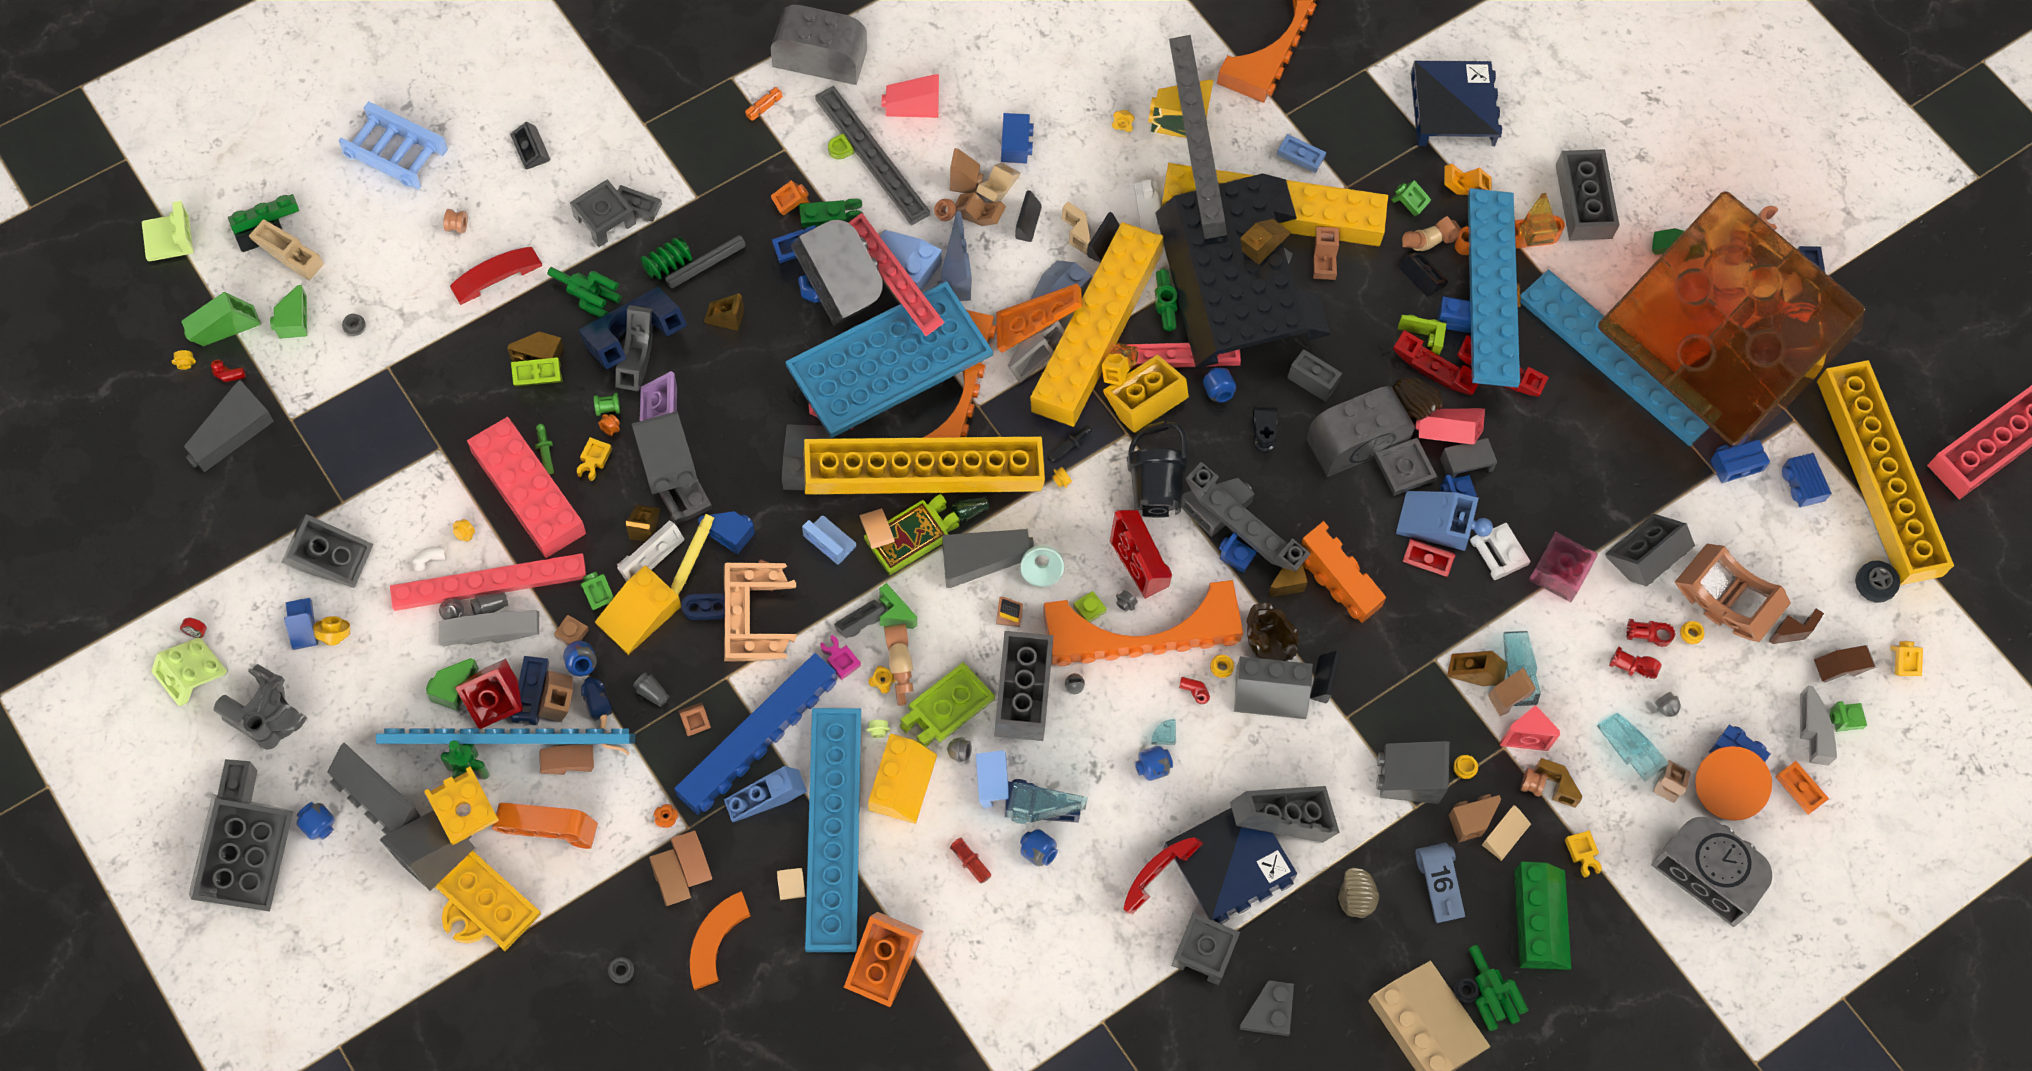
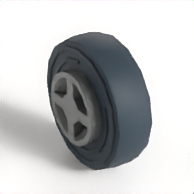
M1870 561L1864 564L1857 572L1855 583L1857 590L1864 598L1878 603L1885 602L1894 597L1900 587V578L1895 568L1883 561Z

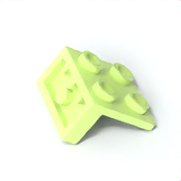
M182 201L172 202L173 212H170V216L142 221L147 261L194 253L189 214Z
M196 638L157 653L151 672L175 702L182 706L188 703L194 687L226 675L227 670L203 640Z

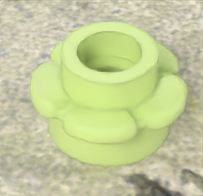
M886 720L869 721V728L866 729V732L871 733L873 738L886 737V733L890 732L888 721Z

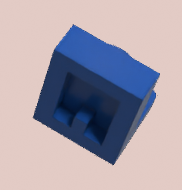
M1446 475L1440 485L1441 492H1456L1473 497L1477 496L1470 475L1452 479L1451 475Z
M1233 533L1230 539L1225 537L1219 547L1222 550L1220 560L1244 573L1256 556L1257 551L1238 541V534Z

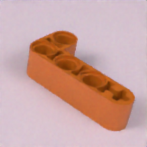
M499 803L496 811L499 821L492 825V829L511 835L564 839L575 847L591 849L598 823L586 813L575 809Z

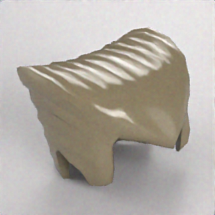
M1353 867L1344 873L1338 900L1341 909L1348 916L1365 918L1375 911L1379 902V892L1374 879L1368 872Z

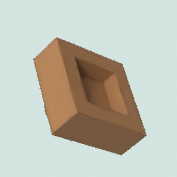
M567 615L555 631L554 636L569 645L572 642L581 641L589 629L588 626Z

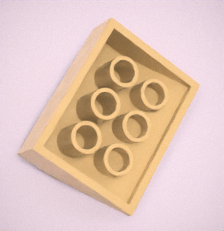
M1431 961L1394 980L1374 993L1369 999V1003L1416 1071H1455L1491 1047Z

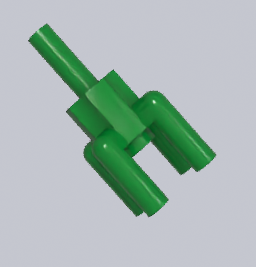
M553 267L548 269L547 275L567 284L566 291L580 298L579 307L599 318L609 312L601 309L605 306L606 300L598 295L615 303H619L622 296L614 292L617 290L619 283L595 271L589 272L587 277L579 272L569 276Z
M452 740L449 743L450 751L441 754V760L446 769L453 771V779L467 772L466 768L468 767L477 771L479 777L483 780L489 777V772L484 762L476 760L478 751L474 744L461 745L458 741Z
M1474 945L1470 947L1469 951L1480 972L1475 981L1482 993L1475 1000V1003L1488 1030L1493 1031L1498 1028L1491 1010L1497 1021L1506 1018L1500 1004H1502L1510 1023H1518L1520 1018L1516 1009L1519 1014H1523L1528 1011V1008L1515 981L1508 979L1504 982L1499 970L1489 969L1479 946Z

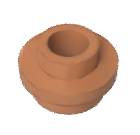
M950 199L938 201L934 207L935 215L942 221L951 220L956 213L954 202Z

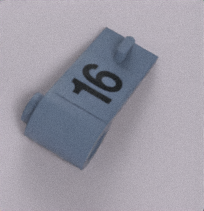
M1445 842L1416 849L1417 865L1421 873L1425 874L1435 923L1465 917L1453 863L1456 859L1453 847H1449Z

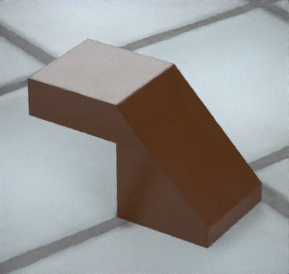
M1816 608L1808 616L1804 624L1788 615L1779 625L1769 642L1778 644L1805 640L1814 631L1824 613Z
M1867 645L1836 650L1814 659L1821 680L1824 683L1846 674L1854 677L1876 668Z

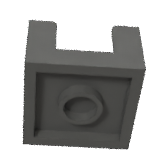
M608 179L570 202L573 217L578 223L582 221L590 229L592 239L598 247L608 242L606 232L624 221L626 229L636 224L633 209Z
M1192 913L1171 966L1180 970H1184L1185 966L1208 975L1207 981L1219 986L1240 932Z

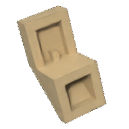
M1004 163L996 164L988 180L980 183L976 192L994 202L1004 198L1021 173Z
M1067 202L1062 208L1061 219L1073 226L1069 234V244L1087 255L1090 235L1086 213L1070 202Z

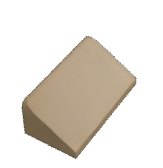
M1513 805L1482 846L1502 861L1531 823Z

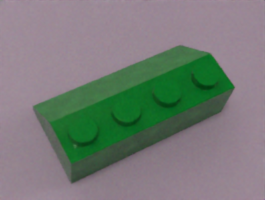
M1521 862L1515 869L1520 968L1570 970L1571 956L1565 870L1543 862Z

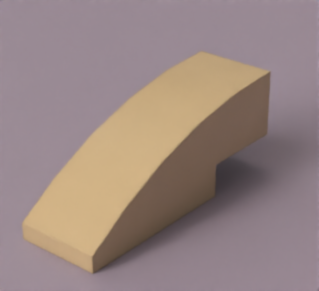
M264 219L249 235L255 243L274 258L309 281L324 265L319 254L303 246L299 239Z

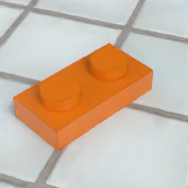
M1797 761L1775 776L1808 815L1829 800L1827 795Z

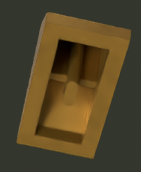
M738 293L710 302L704 322L709 325L738 331L744 314L742 295Z
M636 505L626 521L629 539L646 542L656 531L660 508Z
M1303 564L1296 572L1282 568L1272 583L1268 595L1276 597L1304 592L1308 582Z

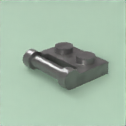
M699 481L675 488L686 509L685 511H679L669 490L659 492L671 514L670 519L675 525L686 522L712 509V505Z

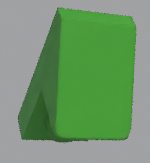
M887 583L880 587L879 602L888 610L880 616V626L906 624V628L914 629L917 627V616Z

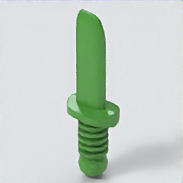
M538 424L536 430L539 443L535 444V449H540L542 464L548 474H554L549 448L553 446V443L547 440L545 426Z

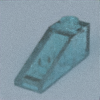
M1014 782L1007 818H1012L1011 820L1015 823L1025 824L1026 822L1032 823L1085 810L1088 797Z

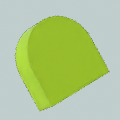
M844 133L832 138L828 143V153L834 159H844L854 154V149Z

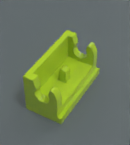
M559 358L511 362L513 385L519 387L563 382Z

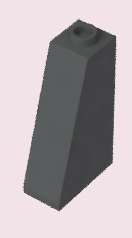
M241 380L231 388L185 444L184 448L189 454L186 456V459L194 468L199 466L203 472H206L274 422L269 411Z
M1028 529L942 535L946 588H952L1021 563L1026 551L1034 547L1033 537L1028 536Z

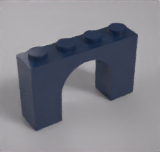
M659 287L578 330L586 348L606 370L627 359L619 343V338L626 333L627 309L629 305L651 308L652 324L657 326L666 336L687 326L679 306Z

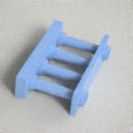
M368 101L364 106L368 121L352 142L343 138L339 139L342 153L349 159L359 160L398 179L407 187L412 186L419 190L421 185L417 173L432 153L444 156L448 150L444 137ZM375 126L387 129L371 151L360 147ZM398 134L405 138L389 161L379 156L394 135ZM413 144L423 146L424 149L408 170L398 165Z

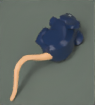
M587 677L581 686V696H583V700L586 702L590 717L594 721L600 719L599 729L605 730L607 716L612 715L611 703L606 695L605 686L601 681ZM602 744L605 748L620 750L629 755L625 748Z

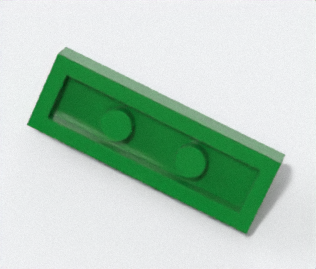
M293 194L282 195L274 201L259 203L254 208L246 211H236L228 217L233 233L236 234L258 226L263 219L270 222L300 210Z

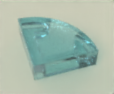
M1170 719L1157 726L1152 735L1151 745H1175L1176 720Z

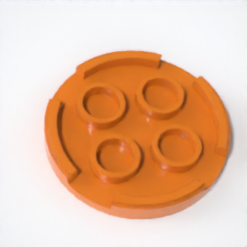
M1728 746L1713 751L1703 759L1697 769L1695 787L1701 803L1708 811L1722 819L1737 821L1750 818L1765 807L1772 792V777L1766 763L1756 753L1746 748Z

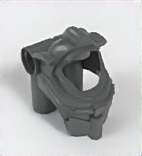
M256 664L253 669L248 670L260 685L251 701L244 706L229 696L222 695L214 705V712L221 715L224 722L255 740L261 748L269 750L275 748L281 739L299 730L308 718L302 713L299 714L298 710L289 706L285 700L283 687L285 679Z

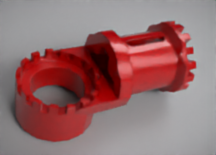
M1629 619L1627 623V629H1629V631H1626L1627 640H1632L1633 638L1647 639L1648 642H1653L1657 646L1666 647L1670 645L1676 635L1674 627L1667 623L1649 621L1648 623L1634 622V619ZM1657 631H1667L1670 636L1669 639L1661 640L1657 636Z
M1619 646L1609 664L1611 667L1616 666L1627 671L1629 676H1632L1635 671L1643 677L1644 675H1646V678L1650 677V679L1652 677L1653 679L1657 678L1662 664L1655 658L1649 656L1640 657L1638 655L1634 657L1622 651V648Z

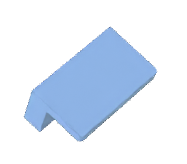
M821 516L814 524L808 520L802 526L803 536L837 565L856 548V542L825 516Z
M1001 750L977 753L979 802L983 808L993 807V801L1009 798L1006 752Z

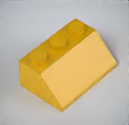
M1158 354L1128 373L1123 386L1111 384L1103 390L1120 421L1134 433L1189 398L1186 378Z
M890 733L868 800V810L916 824L937 754L915 740Z

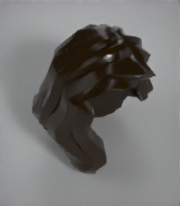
M1403 377L1393 385V390L1409 417L1423 420L1432 412H1435L1436 409L1440 410L1443 408L1440 392L1435 387L1429 386L1417 378Z
M1271 603L1254 604L1246 620L1248 642L1253 653L1261 659L1292 660L1298 653L1297 645L1299 638L1296 628L1286 619L1282 609L1273 608Z

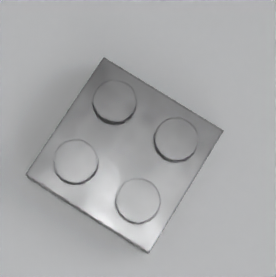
M1418 438L1378 451L1374 455L1394 496L1431 483L1437 479V475Z

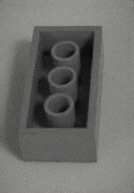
M1605 149L1561 151L1555 166L1569 241L1613 239L1620 224Z

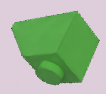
M297 285L274 307V316L270 317L271 329L276 331L279 339L307 336V295L302 285Z
M469 658L437 671L435 677L431 678L426 686L430 701L458 711L463 701L455 687L477 673L479 668L476 661Z

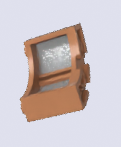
M1706 544L1675 581L1679 590L1692 605L1696 602L1705 610L1703 615L1719 626L1725 624L1734 629L1733 634L1755 642L1762 640L1791 604L1782 586L1769 583L1750 573L1722 545Z

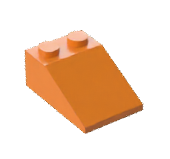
M879 912L871 915L844 988L891 1007L915 956L924 931Z

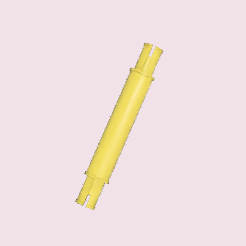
M705 514L698 526L671 585V589L678 596L684 584H686L708 533H710L709 530L712 522L715 519Z

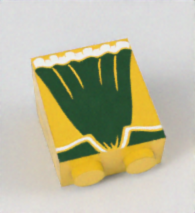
M1214 80L1199 81L1206 118ZM1177 86L1158 89L1157 97H1152L1148 122L1152 123L1151 132L1186 138Z

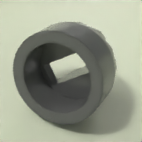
M1073 673L1066 678L1065 688L1069 693L1079 694L1084 689L1085 681L1080 674ZM1080 680V682L1069 683V681Z

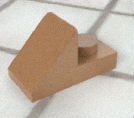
M1668 760L1653 792L1670 802H1676L1679 795L1683 796L1691 772Z

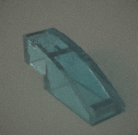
M1528 631L1504 632L1505 661L1508 663V677L1524 668L1536 687L1531 697L1514 704V706L1538 705L1541 691L1536 677L1537 664Z
M1615 713L1597 725L1625 764L1628 765L1630 763L1644 782L1664 770L1669 764L1649 739L1619 713Z

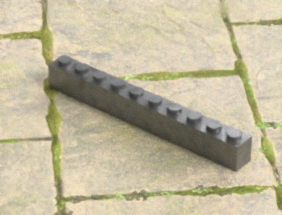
M1191 35L1170 38L1171 55L1204 238L1227 235L1225 217Z

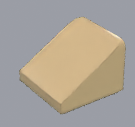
M802 868L777 871L780 900L805 897Z

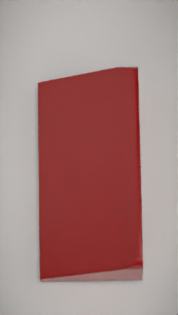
M1410 538L1402 562L1448 577L1455 553Z

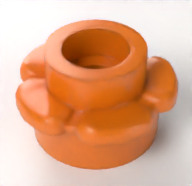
M602 415V419L598 424L607 435L612 436L620 431V422L614 415Z
M663 804L662 807H657L653 814L656 825L663 828L672 827L678 819V811L673 809V806L670 804ZM668 814V817L664 818L663 815Z

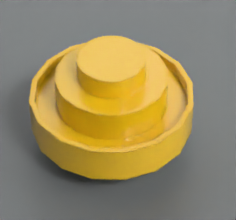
M336 616L325 617L313 625L314 637L326 645H338L350 635V623Z

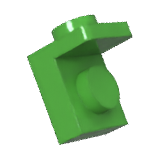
M1415 180L1407 184L1405 182L1400 184L1394 190L1396 194L1391 198L1394 203L1400 200L1414 216L1420 214L1431 201L1430 197Z
M593 572L583 577L584 582H581L580 585L592 610L604 606L613 600V594L604 574L598 575L597 572Z
M1839 701L1830 709V720L1835 725L1836 732L1864 729L1867 726L1861 703L1844 705L1843 701Z

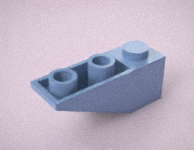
M783 766L727 797L724 801L731 821L736 822L785 804L806 793L807 790L799 769Z

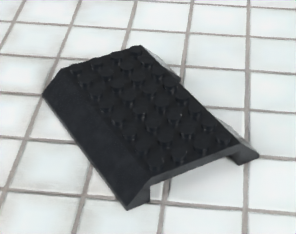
M1262 173L1219 184L1227 235L1204 238L1196 190L1174 196L1155 212L1160 233L1163 236V245L1196 369L1217 364V355L1303 333H1306L1308 341L1330 335L1319 294L1295 289L1283 243L1275 248L1259 265L1242 252L1240 238L1255 223L1270 219L1283 223L1297 219L1286 179Z

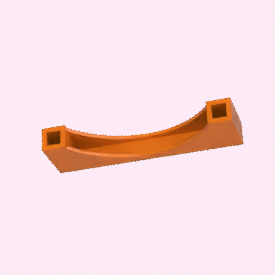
M1292 0L1294 8L1293 21L1288 30L1273 44L1243 56L1231 57L1227 55L1219 70L1217 84L1264 103L1268 95H1273L1276 88L1274 83L1276 79H1281L1285 69L1283 65L1284 63H1289L1293 53L1291 49L1292 47H1297L1301 37L1299 33L1300 31H1305L1309 21L1307 17L1308 15L1312 16L1316 9V0Z
M966 310L989 344L990 338L994 339L997 326L993 325L994 316ZM984 361L962 371L964 389L956 409L939 428L923 438L967 437L969 425L966 422L968 417L972 418L975 404H972L973 397L978 398L980 384L977 383L979 377H984L986 365L983 364Z
M1233 580L1209 583L1207 596L1190 617L1169 630L1147 636L1120 635L1101 629L1078 615L1068 605V600L1046 602L1043 606L1046 635H1054L1051 665L1068 666L1072 662L1080 661L1082 663H1092L1096 659L1104 658L1111 661L1118 659L1120 656L1128 655L1131 658H1136L1145 653L1160 655L1169 650L1184 652L1194 647L1208 649L1218 644L1232 646L1241 642L1243 636Z

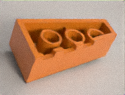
M1323 521L1308 533L1301 542V546L1311 553L1303 562V567L1309 569L1314 574L1316 581L1320 585L1326 586L1331 592L1332 597L1347 608L1351 617L1363 623L1383 606L1386 596L1367 573L1361 574L1359 572L1358 562L1353 556L1345 555L1341 548L1343 544L1337 537L1331 538L1326 531L1329 527Z

